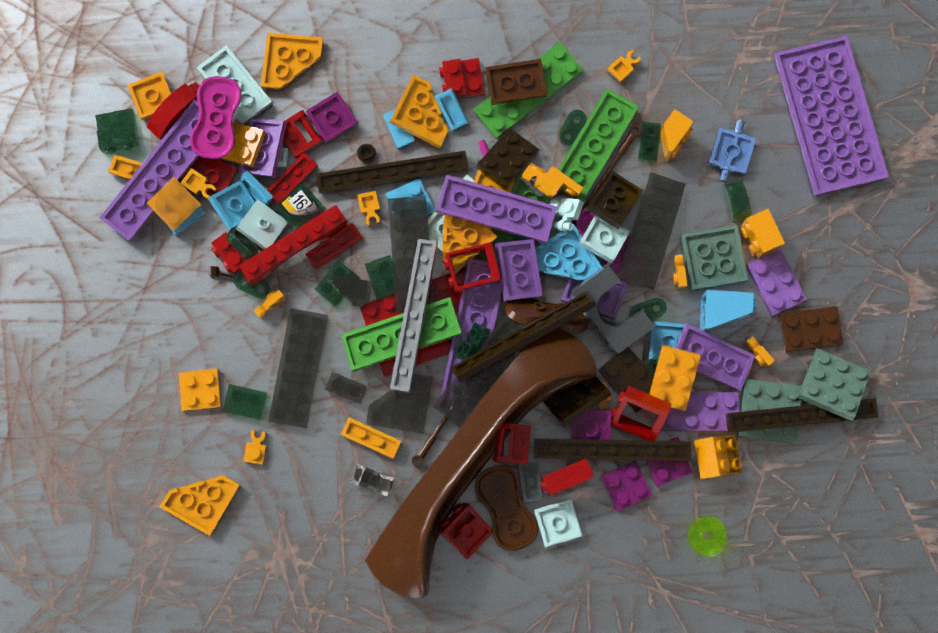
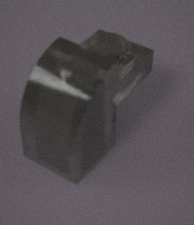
M357 464L350 483L387 496L392 489L394 477Z

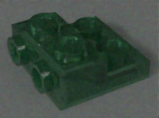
M132 108L95 115L99 149L103 153L113 154L116 150H133L136 146H140L134 110Z

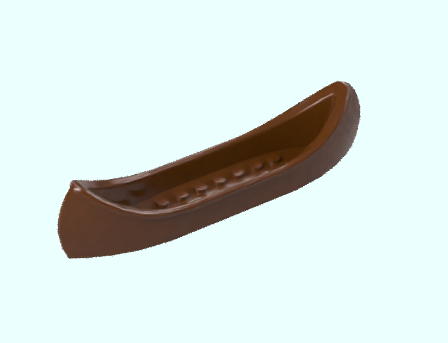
M557 328L543 335L538 340L529 343L495 382L394 514L365 560L370 571L383 586L402 596L423 598L428 595L432 558L440 535L437 531L440 528L439 523L442 519L449 516L459 498L496 452L497 433L503 423L518 424L531 410L550 396L572 385L591 379L596 375L597 367L590 351L576 336ZM506 429L505 439L511 432V429Z

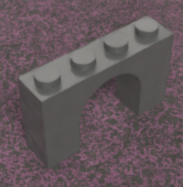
M607 263L573 288L571 298L573 299L587 291L597 305L600 297L619 283L621 277L612 265ZM598 306L583 313L589 321L592 319L596 326L594 328L600 336L604 335L608 340L606 341L608 347L612 351L615 350L618 354L656 327L654 320L644 308L626 321L619 323L610 322L603 318L598 310Z

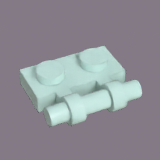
M563 197L551 198L549 204L557 206L551 230L556 228L563 232L567 230L572 231L574 225L571 221L578 220L584 202L578 199Z

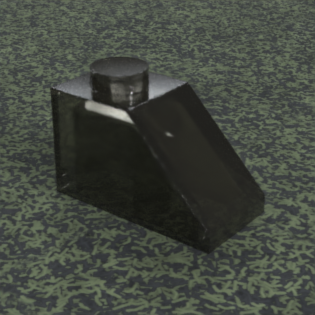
M331 276L332 282L344 298L352 302V306L363 307L364 303H370L372 281Z

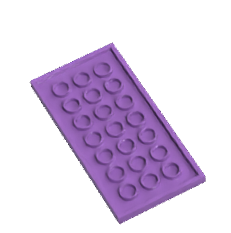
M848 36L775 53L774 58L814 196L887 179L889 175Z

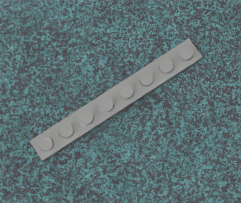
M418 239L391 380L390 389L392 391L411 393L437 253V241Z

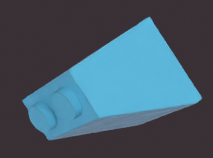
M706 290L701 296L700 330L708 333L747 318L753 313V310H756L757 299L754 298V293Z

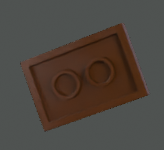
M541 59L485 67L491 105L547 97Z
M837 306L779 314L785 352L844 344Z

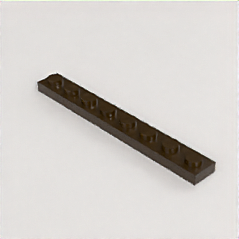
M466 151L317 173L316 177L318 191L321 194L468 171Z
M586 291L452 366L451 369L459 382L467 380L472 375L487 369L497 361L503 360L511 353L521 350L524 346L538 340L543 335L556 330L566 322L572 321L582 313L588 312L591 308L597 306L596 302Z
M876 398L862 399L854 420L878 418ZM815 405L726 413L728 433L850 421Z
M534 438V458L691 461V441Z

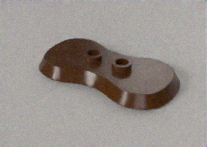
M534 298L512 300L506 302L505 312L511 320L527 325L564 303H547ZM582 313L572 321L559 326L558 329L569 333H582L587 330L588 321Z
M496 465L481 472L475 481V492L479 500L490 512L494 540L502 549L507 551H515L527 547L538 535V524L535 517L523 504L520 494V480L517 473L507 465Z

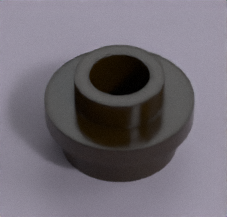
M371 144L359 146L357 149L359 160L365 163L371 162L376 156L375 148ZM364 151H369L370 155L364 156L363 153Z

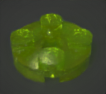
M710 516L695 519L690 524L686 536L690 547L695 552L707 556L720 552L727 541L724 524L719 519ZM703 531L711 532L710 537L712 539L710 541L708 539L703 540Z

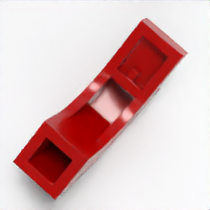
M196 82L189 86L183 84L173 91L151 116L147 128L159 140L168 133L193 100L197 101V91L200 85Z

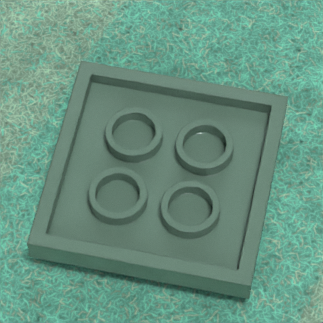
M737 225L680 235L691 291L748 281Z
M816 348L797 398L853 421L871 371Z
M745 379L740 412L801 406V399L797 397L802 386ZM799 426L738 432V437L797 444Z

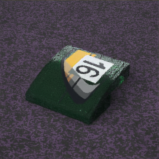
M303 182L274 207L294 231L327 210Z

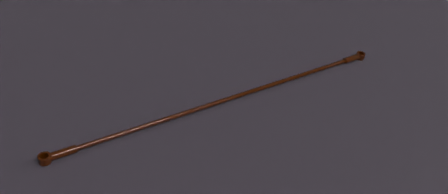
M635 124L630 127L628 136L584 203L582 210L589 205L635 137L640 135L641 127ZM636 128L638 133H633L632 129ZM573 220V221H572V224H574L575 226H576V220ZM539 273L540 279L544 273ZM508 318L493 343L502 338L513 320ZM446 412L418 454L412 457L411 462L413 466L420 467L423 464L424 457L432 447L436 436L452 412ZM416 457L421 459L419 465L413 462Z

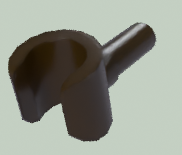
M209 267V276L211 278L235 280V276L219 273V267Z

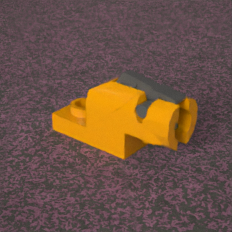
M531 163L521 176L522 181L538 197L545 195L554 199L562 187L564 192L571 197L575 196L578 198L583 192L582 186L554 166L546 173L545 169Z

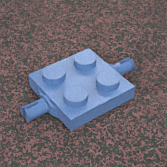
M737 120L735 130L719 128L709 165L723 170L720 181L728 182L730 172L746 174L756 138L747 136L742 132L745 124L744 121Z

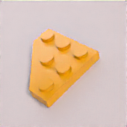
M267 33L261 88L281 90L321 59L323 38Z
M413 74L389 123L440 148L448 133L447 125L444 124L442 119V113L432 93L433 89L430 82Z
M444 215L442 263L443 259H446V253L488 242L492 243L497 239V236L489 227ZM480 253L452 259L455 273L460 272L468 264L469 258L474 259Z
M221 475L171 489L161 503L160 508L211 536L241 485Z

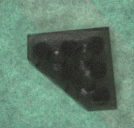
M414 373L411 393L390 390L369 405L366 424L423 434L433 376Z

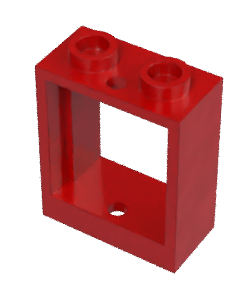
M491 242L446 253V259H443L445 270H449L451 275L448 278L450 289L454 288L455 293L498 283L501 280ZM484 252L491 278L459 286L452 259Z
M628 385L626 391H621L617 400L620 403L619 406H614L611 417L614 418L611 425L645 440L656 441L669 414L671 403ZM630 402L657 414L652 427L622 415L626 403Z
M586 458L543 476L540 485L543 493H548V496H551L592 479L594 474Z

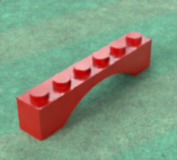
M334 205L239 265L241 273L251 287L256 285L298 252L318 241L331 237L346 227L347 219L338 206Z

